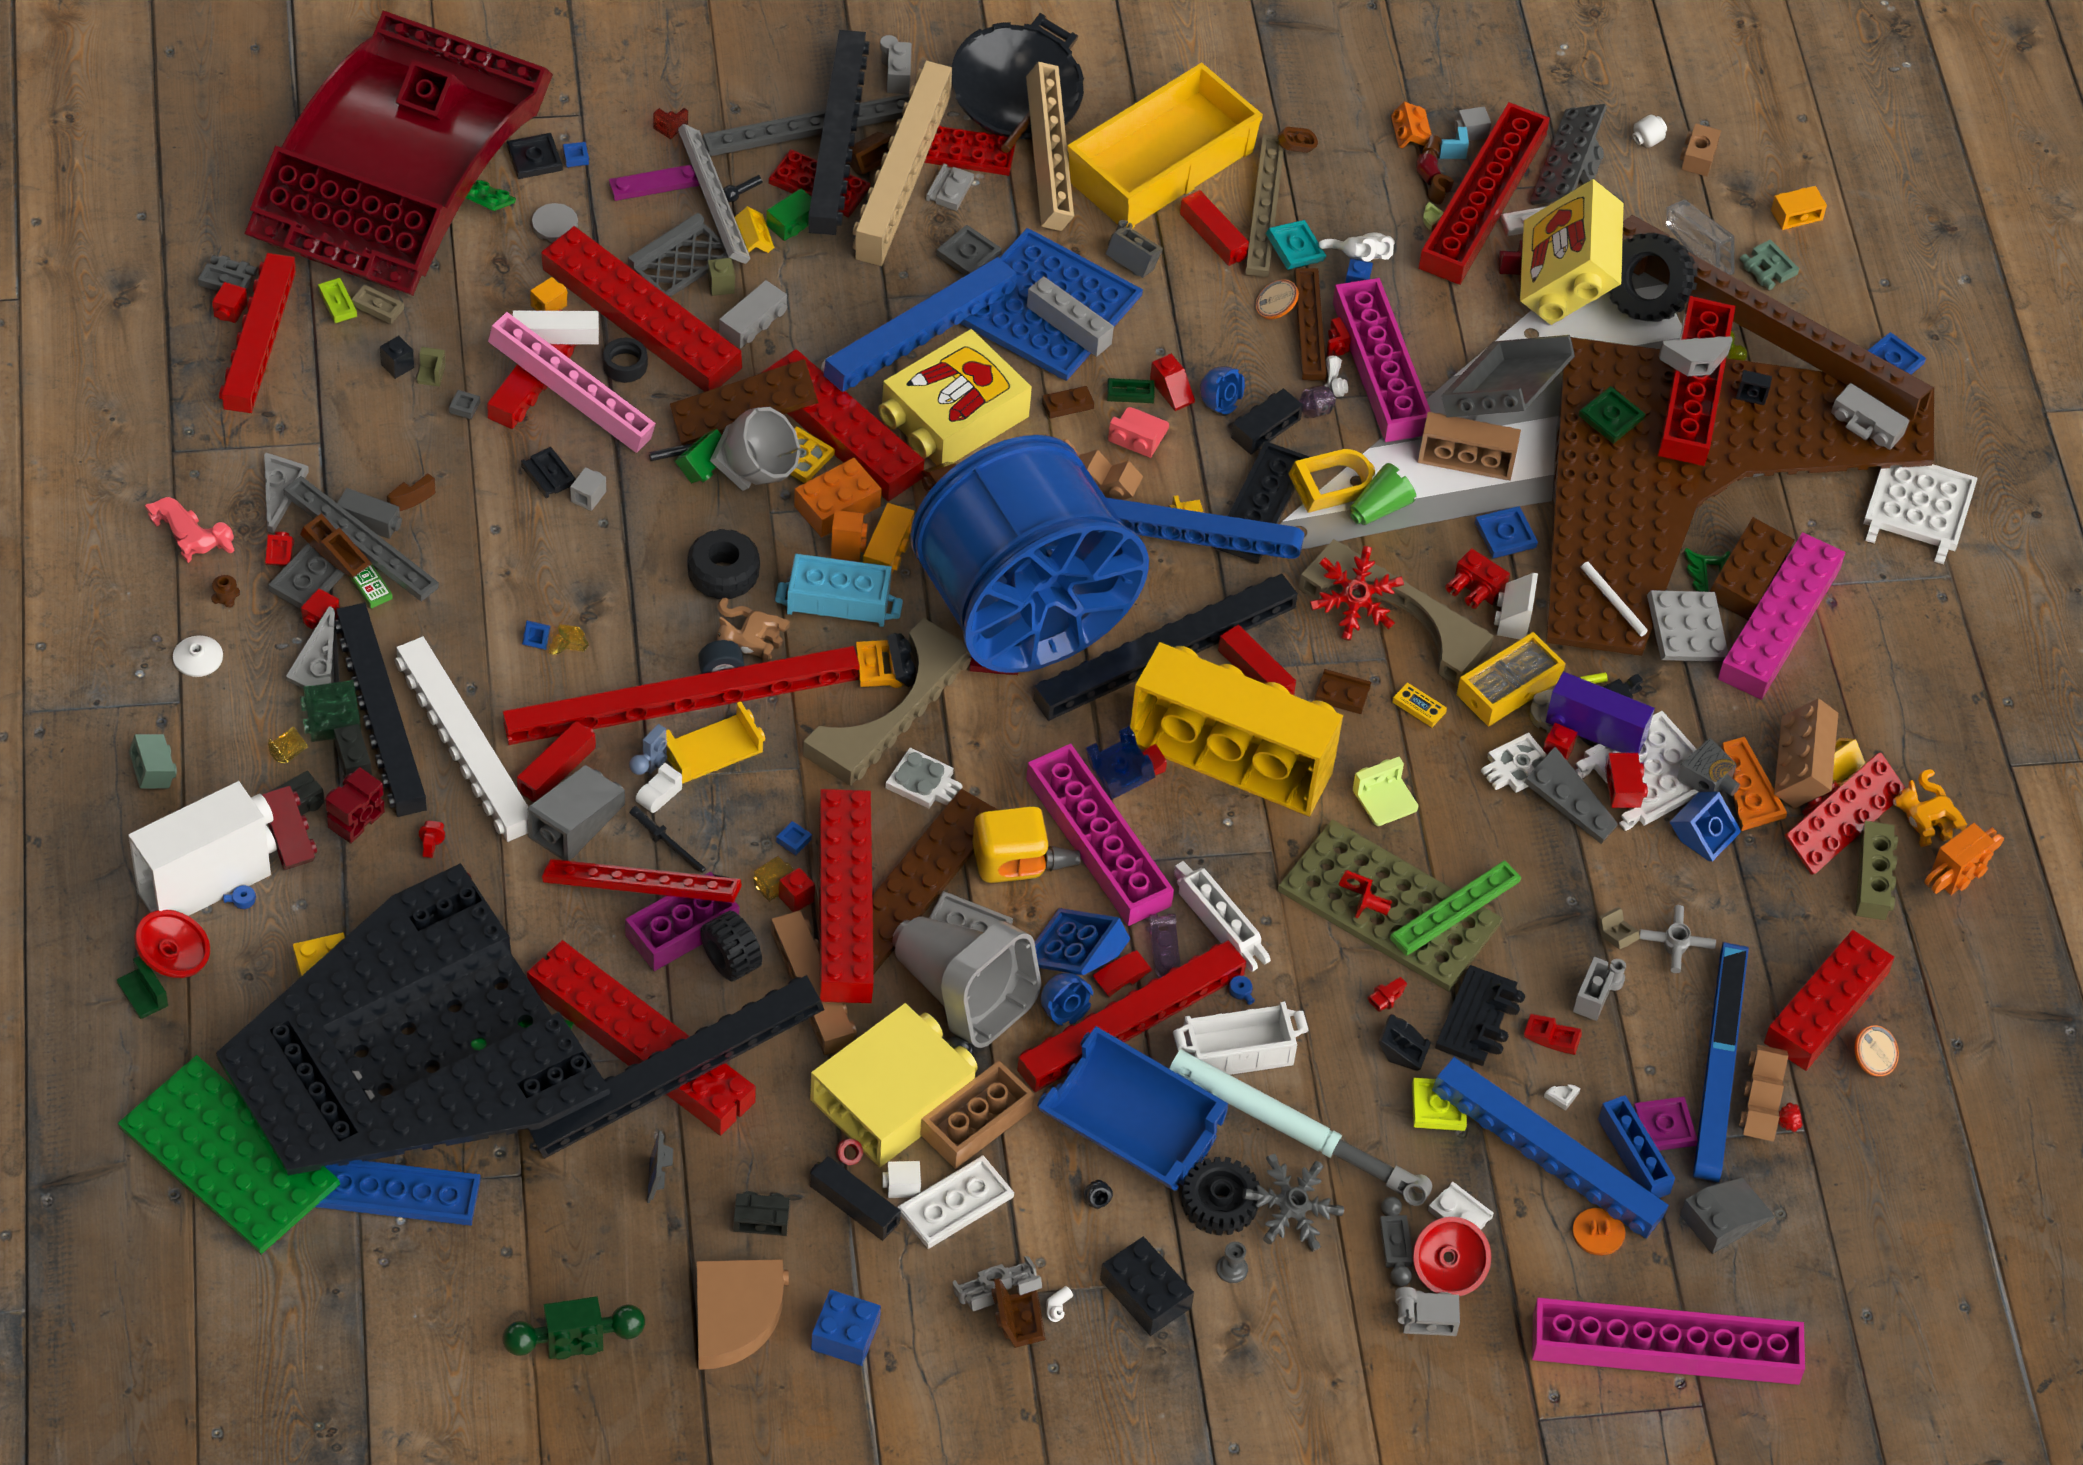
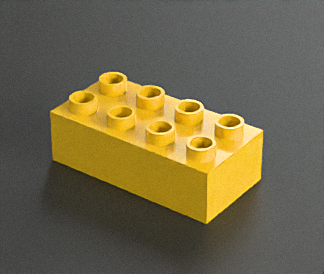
M1159 642L1135 685L1128 744L1143 750L1157 744L1164 757L1170 761L1310 817L1333 774L1343 715L1337 713L1326 702L1319 700L1309 702L1291 695L1284 686L1278 683L1268 682L1264 684L1246 677L1240 669L1233 665L1221 664L1219 666L1201 659L1188 647H1171Z

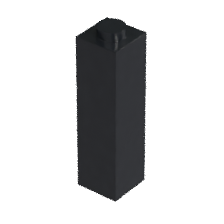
M829 1156L812 1167L810 1171V1187L883 1241L900 1224V1209Z

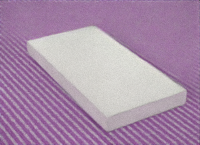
M984 1155L897 1208L901 1210V1217L927 1249L1012 1199L1014 1192Z

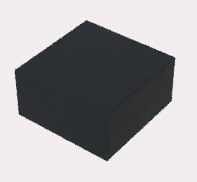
M1743 370L1737 388L1736 399L1765 405L1771 387L1772 376Z

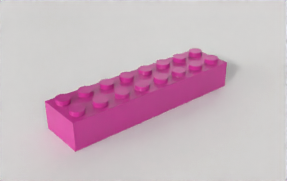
M1380 278L1335 285L1333 306L1337 316L1341 318L1351 336L1350 351L1384 441L1390 442L1423 436L1427 413L1431 412Z
M1801 533L1724 659L1718 680L1758 699H1763L1839 573L1845 551L1808 534Z
M1072 744L1028 762L1027 782L1073 848L1079 850L1080 858L1127 926L1171 907L1174 889Z

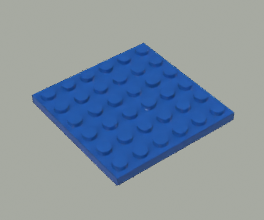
M1026 228L1000 257L1002 261L1017 272L1014 290L1010 294H1005L998 298L993 304L983 307L978 313L963 319L960 324L1067 381L1091 353L1027 307L1028 289L1045 276L1114 327L1139 300L1143 289L1037 232Z

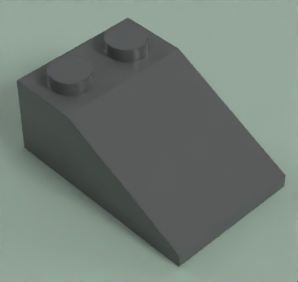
M1743 1177L1709 1186L1685 1199L1680 1214L1712 1254L1775 1217Z

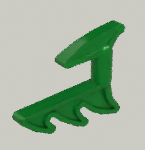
M1688 548L1684 550V554L1691 564L1687 565L1686 570L1695 580L1692 586L1696 592H1709L1707 565H1719V571H1721L1731 555L1730 551H1727L1723 556L1697 554Z

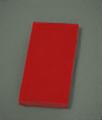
M939 126L924 163L942 166L947 164L948 167L1009 176L1016 143L1008 153H1005L1001 147L1009 137Z
M790 149L769 177L768 184L792 194L802 188L812 197L818 160ZM851 174L849 178H845V180H848L847 194L842 195L845 196V209L840 210V212H843V216L848 218L871 187L870 182Z

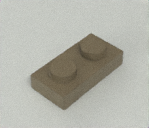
M365 284L351 299L356 308L390 324L404 310L403 302Z

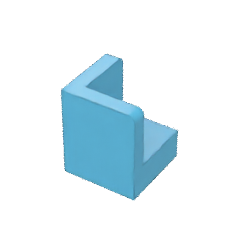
M1467 127L1457 128L1456 139H1442L1439 159H1466L1469 146Z

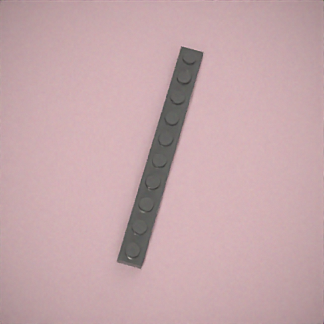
M910 93L860 103V114L855 116V118H858L857 127L903 118V107L905 102L910 101ZM826 110L703 134V140L709 155L715 156L820 135L823 131Z

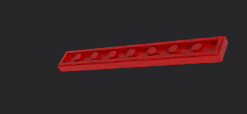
M550 859L542 874L544 883L734 903L742 887L741 879L556 859Z

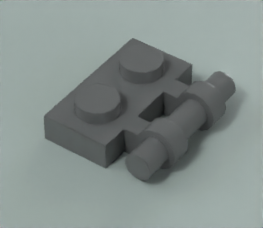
M213 255L211 257V264H206L198 278V286L219 291L223 283L227 282L247 290L251 283V275L256 276L258 268L251 266L249 262H237L230 260L228 256L222 255L219 257Z

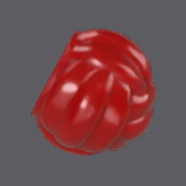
M1787 1103L1779 1111L1778 1124L1782 1128L1792 1132L1802 1128L1801 1112L1797 1104Z

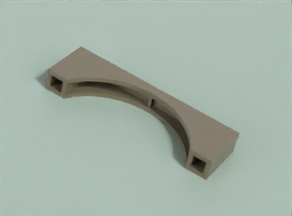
M1333 539L1301 574L1299 590L1315 600L1322 599L1319 595L1320 592L1332 595L1331 590L1338 594L1341 593L1343 590L1341 584H1333L1335 579L1324 577V574L1328 573V571L1319 564L1320 561L1326 557L1334 566L1336 561H1339L1342 573L1347 570V578L1352 580L1357 576L1353 568L1358 569L1354 557L1357 556L1361 559V555L1351 550L1347 545ZM1374 564L1368 570V572L1372 573L1365 577V581L1368 584H1373L1376 577L1379 582L1386 574H1389V580L1396 578V576L1389 573L1385 568ZM1403 580L1404 585L1392 588L1395 592L1394 594L1382 592L1383 597L1377 593L1372 594L1371 597L1386 600L1403 608L1423 624L1432 636L1438 650V674L1457 686L1459 685L1460 677L1473 670L1491 650L1494 635L1470 622L1466 617L1452 611L1446 605L1432 599L1426 593L1412 587L1405 580ZM1352 591L1353 595H1360L1358 591Z
M923 618L909 632V643L912 648L911 653L916 662L917 677L913 688L903 702L887 715L863 725L842 728L818 726L804 740V757L851 786L857 779L863 778L867 768L872 763L876 764L879 761L882 753L895 744L897 737L910 728L912 721L917 716L920 717L924 714L929 703L939 698L942 690L954 682L957 674L961 670L967 669L971 658L965 643L926 618Z

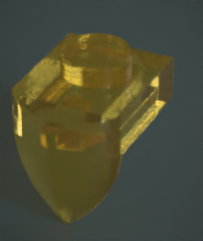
M560 624L550 638L548 653L555 655L563 652L565 649L585 651L589 643L580 627Z
M294 726L274 741L271 738L268 739L270 755L280 763H288L309 747Z

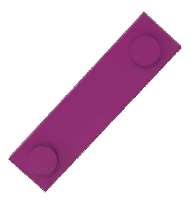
M692 164L609 179V186L614 201L700 186Z

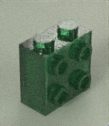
M354 680L304 687V696H300L301 711H307V719H303L305 734L310 733L311 742L335 739L334 729L359 724L361 730Z

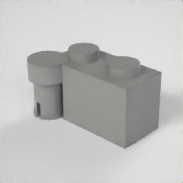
M892 35L883 36L880 40L881 62L884 65H888L887 93L908 94L910 92L912 43L898 42V39Z
M1594 957L1577 995L1573 1012L1597 1021L1610 990L1616 991L1623 987L1626 963L1621 959H1614L1611 961L1609 970H1607L1608 962Z
M1401 1287L1395 1291V1302L1398 1305V1322L1403 1324V1333L1457 1336L1460 1325L1459 1295L1448 1292H1440L1438 1294L1416 1291L1411 1287Z

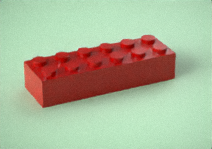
M1852 929L1768 1028L1764 1044L1772 1048L1788 1051V1060L1807 1071L1886 978L1895 957Z

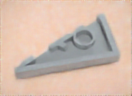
M265 453L267 530L274 533L292 502L284 496L283 489L300 476L306 478L309 468L307 465Z
M330 606L286 675L287 681L328 701L331 695L335 611Z

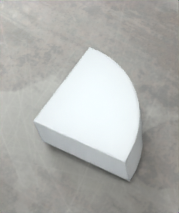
M1574 1085L1553 1086L1545 1092L1544 1098L1566 1111L1579 1094L1580 1088Z

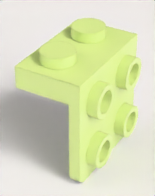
M1400 757L1391 760L1386 759L1370 768H1362L1355 774L1353 792L1376 826L1392 822L1418 810L1417 802L1401 779L1404 763Z

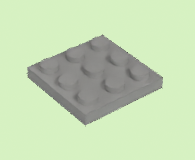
M1651 590L1647 594L1661 660L1724 661L1728 654L1715 592Z

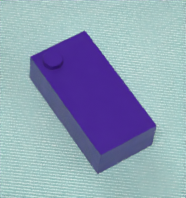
M1563 671L1552 691L1545 722L1554 725L1556 722L1578 732V736L1618 752L1638 753L1639 755L1647 739L1655 708Z

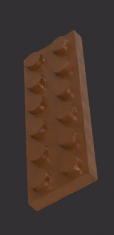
M803 359L670 403L681 444L685 445L695 443L705 433L718 429L722 435L727 425L732 424L737 417L750 409L771 407L781 414H786L819 402L807 363Z

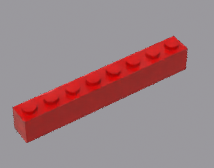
M267 253L265 261L260 262L259 279H255L253 285L254 295L253 297L250 296L248 300L249 311L248 314L243 315V330L237 334L236 350L233 349L231 353L232 364L231 367H227L225 372L226 383L220 387L219 399L223 400L224 410L252 414L296 274L295 257Z

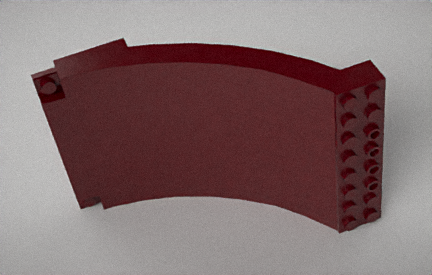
M383 10L373 36L361 43L335 68L306 105L281 147L275 145L251 205L250 211L253 213L244 234L353 276L414 296L421 276H426L445 233L473 184L505 141L527 121L537 116L553 74L547 68Z

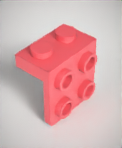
M1128 407L1120 419L1113 417L1111 420L1108 441L1151 458L1168 431L1169 423L1135 408Z

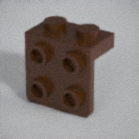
M994 1279L995 1288H992L991 1292L994 1303L998 1304L999 1311L995 1312L998 1327L1003 1329L1005 1339H1010L1015 1348L1046 1340L1037 1290L1023 1295H1019V1293L1009 1295L1001 1279Z

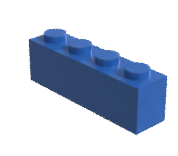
M1626 1095L1603 1103L1598 1121L1634 1181L1658 1198L1669 1195L1675 1177Z

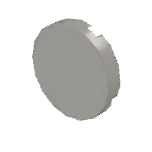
M546 204L538 208L533 214V232L538 238L542 240L543 238L547 239L551 243L573 226L578 228L577 214L572 208L564 204Z

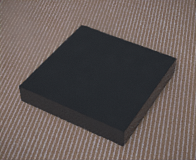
M551 133L507 141V148L518 179L563 171V165Z

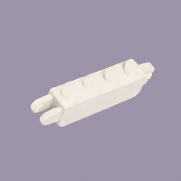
M1184 861L1175 865L1174 875L1178 879L1177 884L1179 885L1180 896L1222 944L1229 940L1247 961L1246 967L1251 972L1258 968L1253 958L1254 955L1264 965L1270 962L1269 953L1261 945V936L1257 929L1205 868L1193 871Z

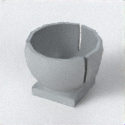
M771 407L754 408L745 411L732 424L726 426L710 461L744 491L750 487L751 483L755 485L781 482L787 478L798 466L800 456L798 449L800 445L796 431L785 415Z

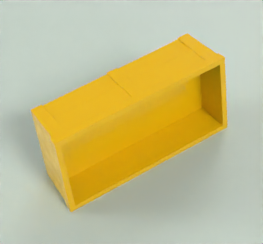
M1201 62L1067 145L1071 184L1117 225L1120 220L1128 221L1126 227L1131 223L1133 229L1142 220L1180 196L1193 191L1196 186L1237 160L1253 153L1263 114Z

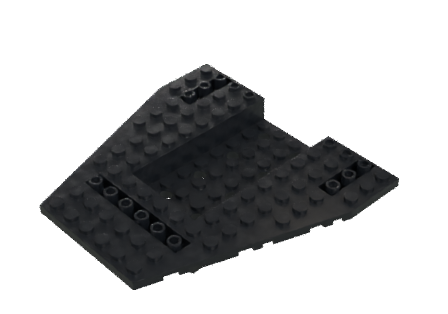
M461 863L392 895L216 1052L219 1063L288 1176L321 1170L322 1166L338 1164V1166L348 1165L349 1161L362 1159V1162L402 1155L405 1154V1151L418 1148L428 1150L433 1149L435 1145L445 1143L446 1146L488 1139V1135L506 1132V1135L517 1133V1130L529 1128L530 1131L540 1129L610 1094L609 1086L560 1012L551 1015L511 954L509 935ZM498 983H506L508 985L503 990H498L494 987ZM452 1005H459L462 1007L461 1010L458 1012H451L448 1010L449 1007H451ZM529 1020L532 1022V1025L525 1028L519 1026V1023ZM411 1027L415 1029V1032L405 1035L402 1033V1030ZM475 1039H483L487 1042V1045L481 1050H475L472 1048L471 1043ZM360 1050L369 1052L368 1055L362 1058L355 1056V1053ZM432 1065L438 1066L440 1068L438 1071L434 1073H429L426 1071V1069ZM353 1071H359L362 1075V1078L359 1082L353 1074ZM384 1088H389L393 1090V1092L387 1096H382L379 1094V1092ZM371 1090L375 1097L370 1101L365 1091Z

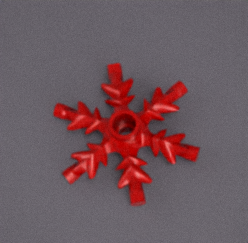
M1363 546L1361 559L1357 556L1354 557L1358 569L1353 568L1357 576L1352 580L1347 578V570L1342 573L1339 561H1336L1334 566L1324 557L1319 563L1328 571V573L1324 574V577L1335 579L1333 584H1341L1343 590L1339 594L1331 590L1332 595L1320 592L1319 595L1322 599L1310 601L1312 611L1325 607V613L1329 612L1334 605L1338 609L1341 602L1348 604L1349 610L1342 613L1347 616L1339 623V626H1345L1342 639L1348 641L1352 638L1353 628L1357 631L1360 630L1356 619H1361L1357 612L1360 607L1367 608V617L1372 613L1375 625H1378L1380 620L1389 630L1395 624L1386 615L1390 610L1378 607L1381 602L1373 603L1371 596L1377 593L1383 597L1382 592L1394 594L1393 587L1404 585L1402 576L1389 580V574L1384 575L1379 582L1376 577L1373 584L1366 583L1365 577L1372 573L1368 572V570L1375 564L1374 560L1369 561L1372 548L1368 546ZM1352 591H1358L1360 597L1356 598L1353 596Z

